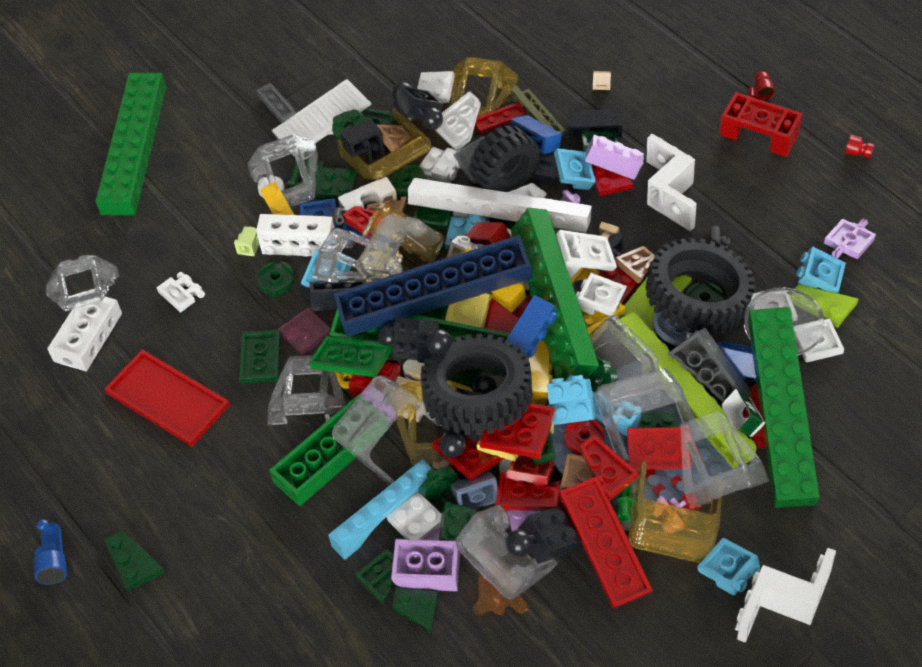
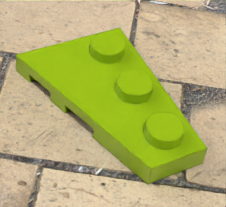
M800 284L789 295L792 304L821 320L830 319L836 328L845 320L859 300L858 298Z

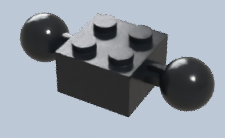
M400 82L394 86L392 91L393 98L395 99L393 105L398 109V112L405 115L406 119L410 121L418 119L428 130H436L442 125L443 114L441 109L443 103L430 91L413 88L407 82Z
M395 318V325L386 324L378 332L379 343L390 345L393 349V357L424 361L426 358H429L430 353L435 355L445 354L449 351L452 344L450 335L446 331L438 329L439 321Z
M480 376L474 380L472 391L457 388L455 391L466 395H483L496 390L497 384L489 376ZM442 423L445 434L440 439V450L447 457H458L464 452L466 447L464 438L479 442L482 435H476V431L471 430V435H465V430L461 429L460 433H455L453 427L447 430L444 428V423Z
M561 506L529 515L517 528L518 530H513L507 535L505 548L514 557L526 556L531 551L537 563L540 564L569 555L581 540L570 517L568 519Z

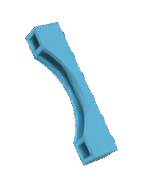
M423 459L332 531L329 534L332 548L344 560L362 546L366 538L382 520L419 492V487L427 478V472L432 468Z

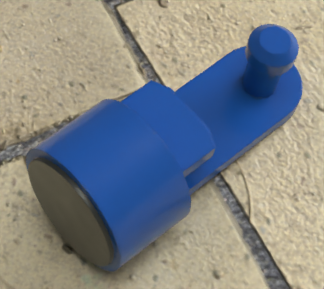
M42 519L37 523V528L42 531V546L35 550L34 576L37 582L52 585L66 578V557L63 554L61 527L56 523L48 524L45 519Z

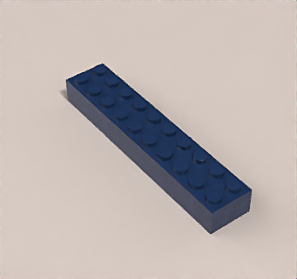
M520 235L343 290L334 293L342 326L348 337L393 323L395 318H409L533 279V275Z

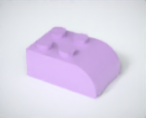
M395 539L392 581L402 588L457 591L460 564L459 541Z

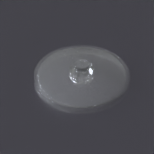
M774 288L758 294L749 303L744 318V327L749 339L748 316L750 310L778 307L791 308L798 355L811 350L821 339L824 329L823 312L817 302L809 295L791 288Z

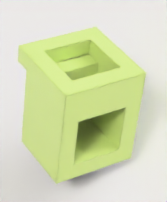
M244 226L242 233L238 236V240L234 242L237 254L255 257L260 244L256 232L257 228Z

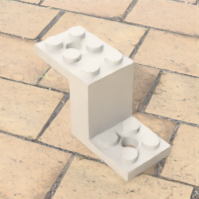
M651 134L647 138V162L659 169V171L648 180L647 205L691 231L695 227L697 203L682 194L693 184L695 159L665 142L662 138Z
M565 230L557 232L556 238L570 280L581 267L614 271L617 267L607 237ZM521 282L525 286V290H529L527 282Z
M827 548L826 554L820 555L816 572L813 573L810 582L764 565L760 573L756 571L752 581L753 586L751 590H748L744 602L746 603L744 608L740 609L737 617L738 622L735 628L738 631L737 640L746 643L760 606L811 625L831 573L836 551Z

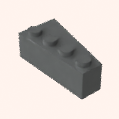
M706 328L696 332L668 353L669 356L681 363L685 370H689L697 377L696 379L701 384H705L722 402L735 389L746 396L752 393Z

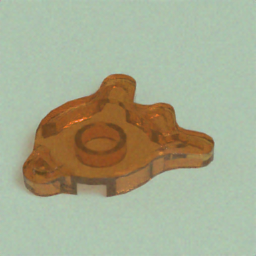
M493 561L490 567L479 577V598L473 607L474 613L479 616L487 611H493L498 615H502L505 612L506 606H510L518 613L526 612L527 603L520 596L518 575L514 570L506 566L503 561Z

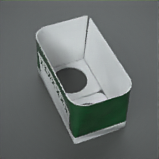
M736 389L722 404V409L733 428L747 436L753 437L765 424L751 398ZM745 407H747V409L750 412V416L748 418H744L742 415L743 409Z

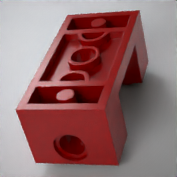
M735 92L722 114L720 135L737 141L743 127L772 137L770 152L787 157L800 134L803 113Z

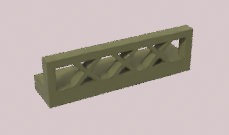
M517 86L511 88V101L513 103L519 102L528 116L552 129H557L558 132L562 133L561 136L565 135L563 127L529 89L522 92Z

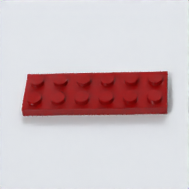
M598 477L560 491L559 496L612 608L615 609L650 594L653 590Z

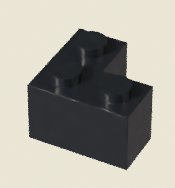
M368 120L340 133L342 147L352 158L361 154L369 164L385 158L381 129L372 120Z

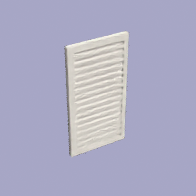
M346 79L273 129L272 132L296 157L332 132L333 118L336 115L353 109L358 110L360 113L369 107L371 102Z

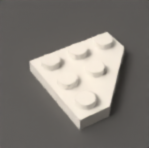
M469 91L442 113L443 123L435 131L454 150H460L471 141L481 105L478 98Z

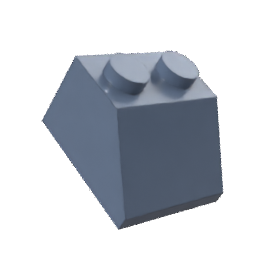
M490 471L482 473L472 481L467 478L457 480L451 484L452 495L457 505L478 509L496 503L497 481Z

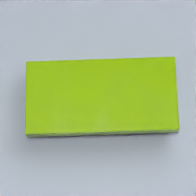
M683 275L675 278L672 283L683 293L692 282V278ZM646 278L625 304L626 313L619 317L623 318L635 312L638 317L643 318L647 327L654 331L653 316L655 305L650 306V298L646 296Z

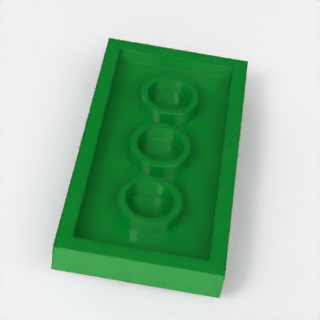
M326 336L308 364L311 369L376 377L393 349L390 345H382L379 342Z

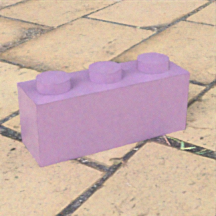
M594 135L585 153L586 162L633 180L643 165L644 153L637 149L628 148L621 143L612 142L603 136Z

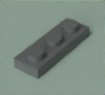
M271 83L256 90L257 96L281 123L296 114V111Z

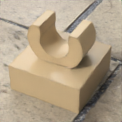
M594 71L593 90H610L611 72Z
M601 222L599 226V235L607 237V239L613 238L619 233V227L604 222Z

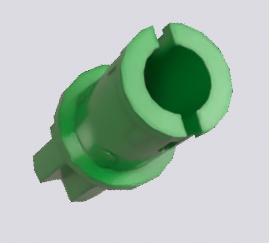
M631 484L620 492V496L617 499V505L619 506L617 518L621 522H626V516L627 521L631 520V507L634 503Z

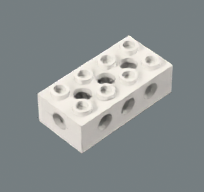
M260 214L256 232L262 254L313 256L315 250L320 252L326 250L334 256L337 237L332 217Z
M84 291L48 347L53 362L87 372L122 315L117 300Z

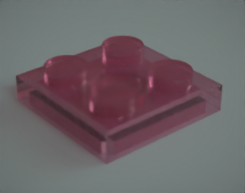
M309 308L278 328L280 334L301 355H304L322 342L326 336H330L331 331Z

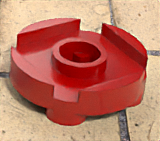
M596 420L568 423L565 428L564 443L576 455L582 456L579 451L580 445L588 440L581 439V434L584 436L588 435V439L596 435L604 442V429Z

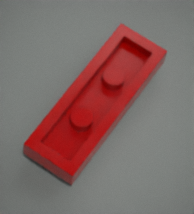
M517 102L478 116L474 127L480 135L504 124H511V119L525 116L527 113L520 103Z

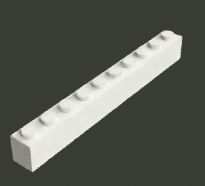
M414 178L408 188V204L516 222L527 207L547 209L553 228L586 233L591 220L592 206L420 178Z

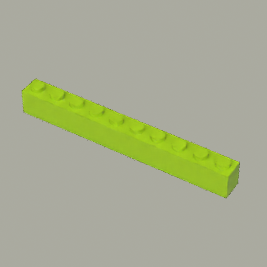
M632 312L615 321L614 334L732 468L736 470L753 460L757 448L754 441L733 428L716 399L705 391L704 386L694 379L689 370H685L681 363L668 355L670 351L667 345L662 343L657 338L656 333L647 327L643 318L638 317L635 312Z

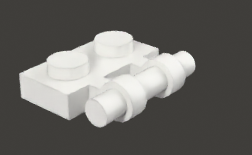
M179 272L177 274L178 280L175 281L170 277L158 286L157 290L179 312H182L195 302L193 296L203 298L205 293L202 291L201 286L194 284L188 275Z

